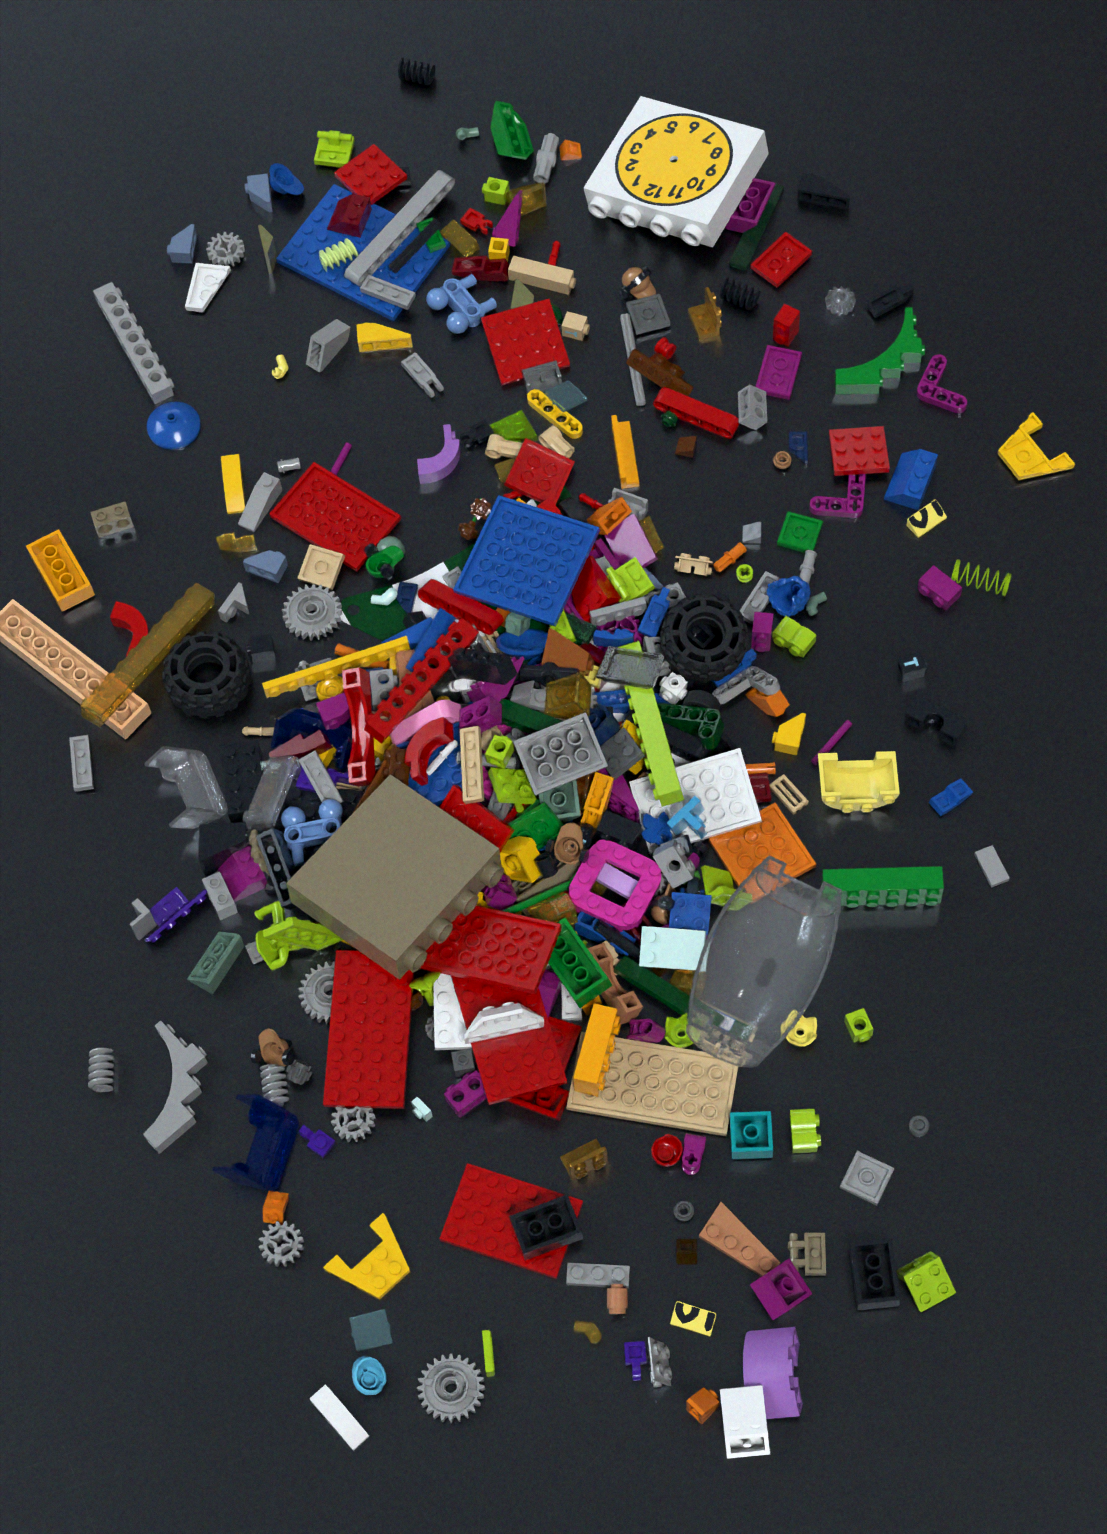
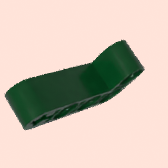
M501 699L499 702L502 704L501 724L517 728L525 733L530 731L535 733L563 722L506 699Z
M657 703L662 722L682 731L698 732L705 749L711 750L718 746L724 730V723L718 710Z

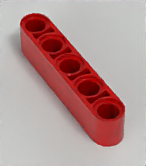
M666 387L660 389L653 401L656 409L662 412L671 411L681 420L728 439L733 437L740 425L739 419L736 416Z
M430 579L418 590V596L423 602L438 610L442 608L458 620L463 618L471 626L475 625L477 630L487 635H492L504 622L499 612L474 599L454 593L452 588L437 580Z

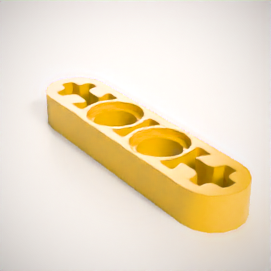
M533 389L529 391L527 401L534 410L572 439L581 437L583 427L576 418L540 390ZM546 406L553 407L551 412H546L543 409ZM559 416L566 417L564 422H558L556 419Z

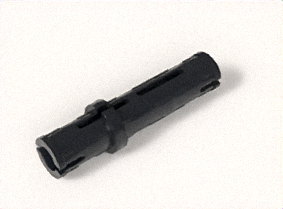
M601 919L596 922L593 928L594 931L604 936L606 941L614 943L640 962L639 946L619 933L618 929H613Z

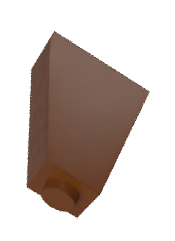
M549 628L541 665L552 662L557 664L558 667L578 668L579 675L589 676L590 671H593L594 660H592L593 658L590 653L554 629Z

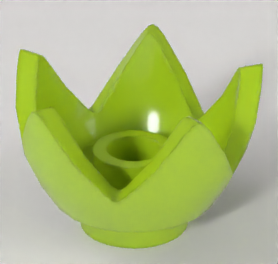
M689 1013L683 1014L678 1019L673 1017H667L665 1039L671 1045L678 1048H686L692 1045L698 1038L700 1029L695 1026L693 1018ZM684 1032L685 1036L680 1037L678 1036V1033Z

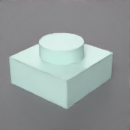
M418 1097L411 1102L412 1112L417 1118H423L427 1122L433 1117L431 1110Z

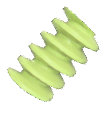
M346 238L344 243L339 241L338 246L333 244L332 250L329 247L325 248V252L320 250L319 258L324 270L327 272V266L333 270L334 263L338 267L340 266V260L346 264V258L348 257L352 261V255L354 254L357 257L358 252L354 244Z

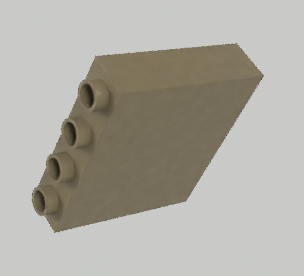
M390 774L286 884L291 903L400 980L408 970L416 972L420 969L427 958V952L425 951L434 941L441 944L448 938L453 929L452 922L460 913L464 916L470 914L477 905L478 893L485 886L489 888L494 887L500 881L504 869L501 867L498 847Z

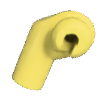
M282 354L276 357L278 367L272 370V375L276 379L283 378L288 371L286 359Z

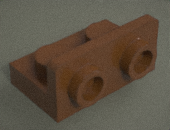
M391 744L388 749H385L383 760L386 761V766L382 770V779L385 780L391 774L408 786L410 767L404 763L406 749L395 748V744Z

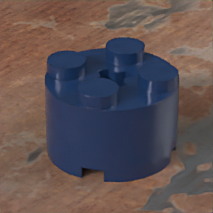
M596 705V708L592 709L589 707L581 714L586 712L597 741L601 746L619 732L621 728L619 722L605 706Z

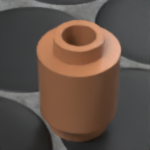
M611 1284V1288H607V1308H609V1314H626V1308H628V1288H623V1284Z

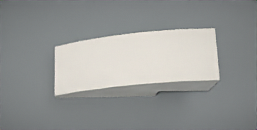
M326 1384L310 1398L311 1403L353 1451L369 1437L367 1432Z

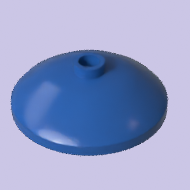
M176 401L157 407L150 414L147 421V432L150 439L157 446L164 449H179L189 445L196 439L201 428L197 411L189 404Z
M527 629L520 636L505 632L496 639V646L504 654L511 657L515 656L516 658L523 656L524 660L544 653L548 633L536 629Z

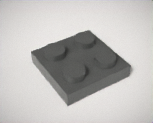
M660 294L626 302V308L636 335L670 326V320Z
M622 728L600 746L608 765L606 769L614 780L645 757L642 750L625 728Z

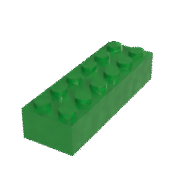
M942 866L823 869L821 881L822 906H827L828 908H837L838 906L855 908L858 905H866L867 907L886 905L894 907L898 904H906L907 906L926 904L934 906L941 903L944 890Z

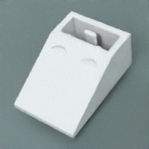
M763 1386L720 1389L727 1458L770 1454Z

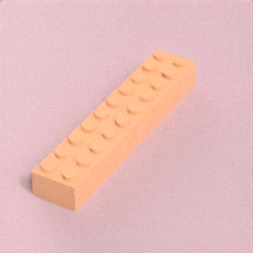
M14 599L0 611V642L125 740L151 714L147 702Z

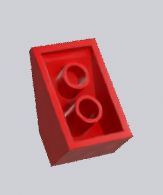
M589 556L571 592L575 608L585 623H591L590 611L615 605L621 599V596L594 557Z

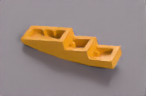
M595 772L580 823L590 824L593 828L597 829L607 810L614 782L613 777Z

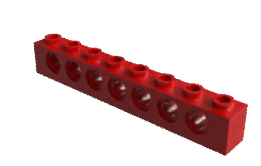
M463 618L458 622L454 621L449 626V632L446 635L442 634L438 638L435 648L430 647L424 655L426 658L423 661L418 660L412 668L414 671L411 674L407 673L401 680L402 684L399 687L395 686L390 691V697L387 701L383 699L379 703L377 712L375 714L370 713L365 719L366 725L364 730L382 744L450 669L451 664L448 658L454 654V651L458 648L467 649L476 640L479 631ZM452 638H457L460 642H454ZM440 651H445L448 655H442ZM428 664H434L436 668H430ZM416 677H422L424 681H418ZM404 690H410L413 694L408 695ZM393 703H398L401 708L394 707ZM385 716L389 721H383L380 717Z

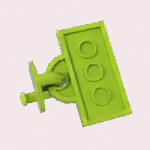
M279 901L273 902L254 912L259 920H263L264 916L270 913L273 916L271 927L256 933L257 951L271 970H276L285 965L289 951L302 948L319 951L343 940L321 923L315 924L311 923L310 920H300L297 917L285 918V910L281 907Z

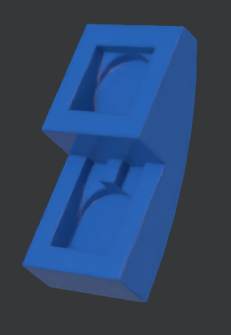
M960 778L948 785L944 791L932 797L928 803L940 816H943L971 796L973 791Z

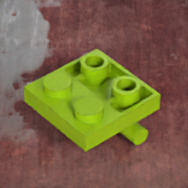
M333 130L317 132L319 141L314 157L315 165L342 167L350 161L355 142L352 134H344L341 131Z
M636 557L616 570L613 567L606 569L608 573L607 578L621 596L620 603L641 598L655 589V586Z
M490 768L488 775L499 803H514L516 811L521 813L524 811L522 804H533L535 802V795L523 769Z

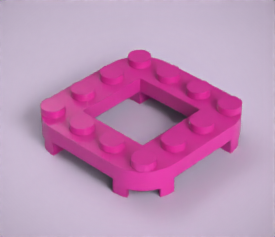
M599 840L589 849L587 861L581 864L569 887V900L574 910L578 913L582 911L599 920L601 919L603 922L614 926L619 932L630 930L641 924L648 906L660 888L661 869L656 862L612 841ZM607 862L640 877L625 907L590 892Z

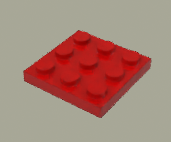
M375 144L334 172L335 177L353 194L370 197L371 205L408 179L407 174Z
M884 426L829 430L834 476L886 473L890 471Z
M525 438L504 486L540 503L550 497L556 505L575 461Z

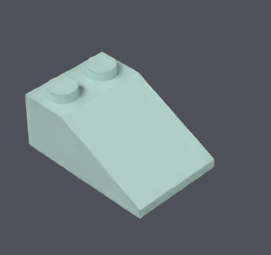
M642 926L639 966L703 971L706 931Z

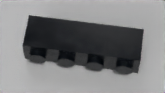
M458 648L448 658L457 678L506 685L518 675L510 656L506 654Z
M272 828L257 835L256 838L282 908L292 910L297 906L291 903L286 883L297 871L282 831Z

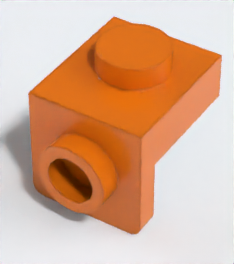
M268 1191L263 1205V1222L276 1224V1221H278L280 1225H283L289 1193Z

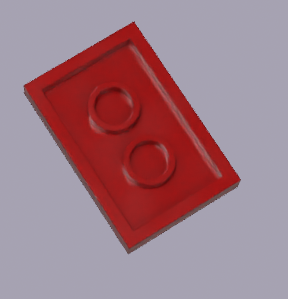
M785 232L751 264V269L778 288L812 255V250Z

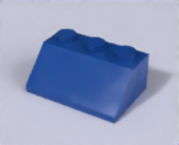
M922 449L902 453L884 500L919 511L936 468L938 454Z

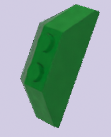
M496 101L490 128L498 154L526 160L534 152L525 122L513 110L514 107L510 103Z

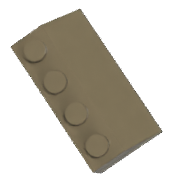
M560 862L557 865L558 872L550 878H542L540 876L533 883L514 880L512 885L517 900L513 905L569 881L572 875L577 873L582 862H577L573 865ZM554 896L521 910V915L527 917L534 916Z

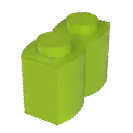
M785 616L772 632V639L776 645L788 648L792 655L804 657L816 642V634L810 629L801 626L795 620Z
M814 1109L790 1110L792 1153L817 1152L818 1146H821V1135L816 1133V1127L819 1126V1114H815Z

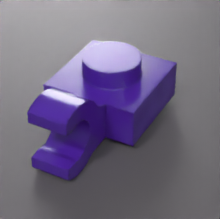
M303 1125L299 1130V1135L309 1141L307 1148L323 1159L336 1143L334 1139L319 1129L316 1133H313L308 1127Z
M645 1341L624 1342L625 1364L632 1365L633 1381L641 1380L640 1364H647Z

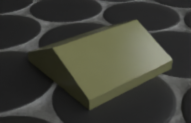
M258 225L268 272L271 274L277 261L274 239L262 225Z

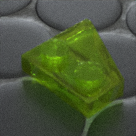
M522 410L489 425L494 434L502 436L505 440L514 442L525 438L532 439V441L538 440L537 434Z

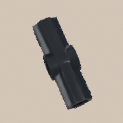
M547 662L543 666L521 665L520 681L540 682L541 685L548 688L556 684L578 685L579 669L558 667L557 664Z

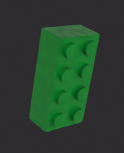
M564 917L557 922L561 924L562 929L548 964L575 1003L581 1008L613 985Z

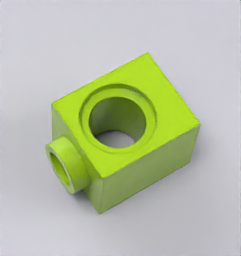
M489 177L487 183H484L482 187L485 201L505 205L510 192L509 181Z
M494 735L485 753L487 763L505 769L514 752L513 741L506 736ZM498 749H504L502 752H497Z
M864 1008L845 1015L844 1022L854 1043L857 1041L865 1042L871 1038L873 1027ZM861 1024L865 1028L858 1030L855 1028V1025Z

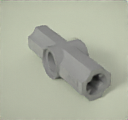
M552 133L544 135L541 150H538L534 180L538 184L547 183L551 170L555 167L559 137Z

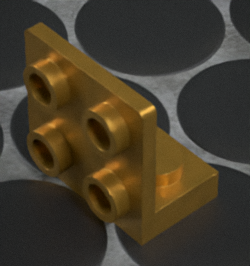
M709 287L705 288V304L688 308V314L699 341L720 335V327H722L720 319L722 312L720 307L716 306L714 292L711 293Z
M597 1139L560 1157L571 1180L575 1178L581 1179L588 1174V1171L601 1169L608 1162L607 1149L605 1146L601 1148Z

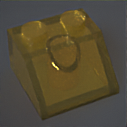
M580 672L547 683L545 714L566 720L585 712L587 716H590L592 685Z

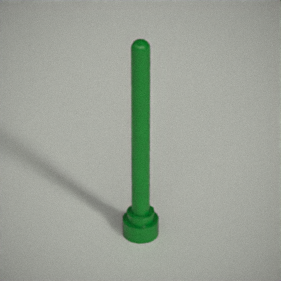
M576 873L572 875L569 881L502 911L515 914L568 890Z

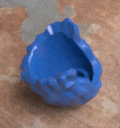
M799 576L781 578L771 584L769 583L767 588V595L769 596L772 608L776 609L777 613L784 617L794 616L798 611H802L811 593L809 584Z

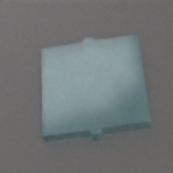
M569 380L545 391V395L552 401V404L556 405L563 413L586 402L588 399Z
M385 1309L349 1318L352 1328L351 1337L354 1338L357 1352L392 1343L389 1330L391 1325L387 1321Z

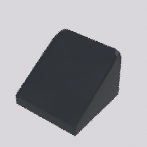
M423 611L407 613L403 624L408 629L427 618Z

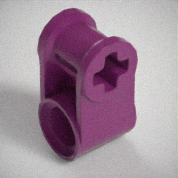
M631 1019L629 1021L630 1031L626 1039L657 1043L664 1038L665 1029L651 1019Z
M688 1133L685 1135L682 1170L688 1175H694L700 1169L706 1136Z

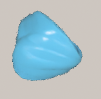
M359 1357L354 1362L352 1368L353 1383L361 1393L376 1395L382 1391L386 1383L385 1369L375 1358Z

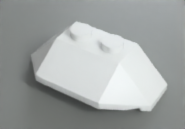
M508 1002L498 1008L489 1006L483 1008V1011H479L464 1034V1043L469 1044L544 1027V1018L520 1003Z

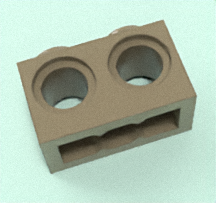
M126 501L90 512L99 538L134 527Z

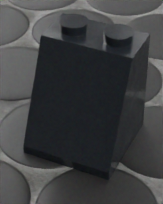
M246 822L199 824V863L204 875H210L218 871L217 869L233 853L248 846L252 848V845L249 843L251 829H248Z

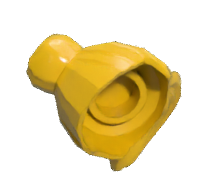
M335 675L333 678L323 679L317 684L316 694L320 701L344 693L343 677Z

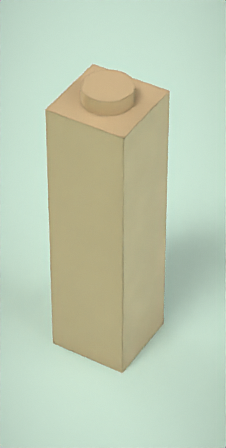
M513 256L508 268V278L511 281L519 279L523 284L569 295L571 288L574 289L576 284L574 270Z

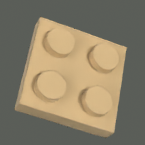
M310 544L297 579L317 586L322 585L323 588L329 587L330 590H333L345 555Z

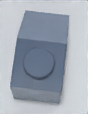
M268 173L247 176L248 183H245L246 194L250 195V200L266 211L273 212Z
M195 224L189 225L171 238V243L167 246V255H170L171 262L193 263L197 239Z
M270 550L246 558L243 561L245 571L279 583L288 566L286 556L283 553Z

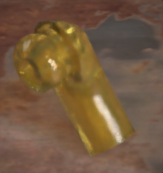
M575 1321L574 1331L585 1332L591 1343H597L601 1340V1332L594 1323Z

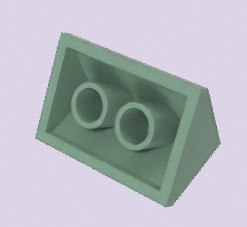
M577 779L539 794L540 804L546 802L562 823L581 816Z
M219 931L187 980L213 994L244 948L241 936L236 933Z

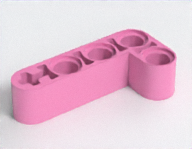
M440 700L408 717L390 734L392 744L398 745L411 740L416 732L425 724L441 717L446 718L452 724L459 722L461 705L449 700Z

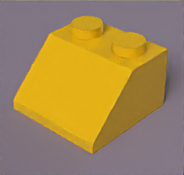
M517 836L507 841L500 853L501 867L504 869L505 875H508L512 880L533 883L541 876L534 861L540 855L536 842L532 838Z

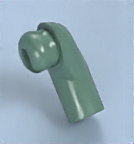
M461 127L457 129L456 136L459 140L479 136L478 127L469 129Z
M824 592L809 598L805 606L808 615L812 616L818 613L817 605L827 600Z

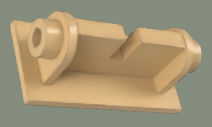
M684 553L675 557L679 560V562H675L674 569L678 570V572L691 573V568L695 567L694 574L707 576L712 573V568L709 567V564L713 565V561H710L709 557L699 556V559L691 558L692 555Z

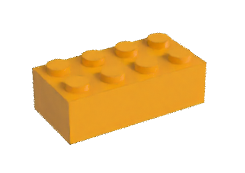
M59 529L26 545L31 559L62 612L95 595L89 580Z
M593 1004L573 1077L574 1090L576 1092L598 1097L599 1092L604 1090L606 1079H604L605 1072H609L611 1064L610 1053H614L616 1042H614L615 1035H619L621 1027L620 1016H618L616 1008Z

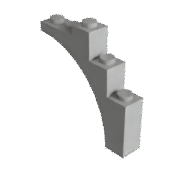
M159 1021L155 1028L165 1041L170 1052L172 1083L162 1112L143 1134L158 1154L196 1123L193 1117L195 1112L188 1104L202 1093L199 1087L201 1083L194 1074L208 1063L205 1058L207 1054L200 1046L196 1047L193 1043L188 1046L181 1037L177 1039L174 1035L176 1033L169 1024L165 1026L162 1021Z

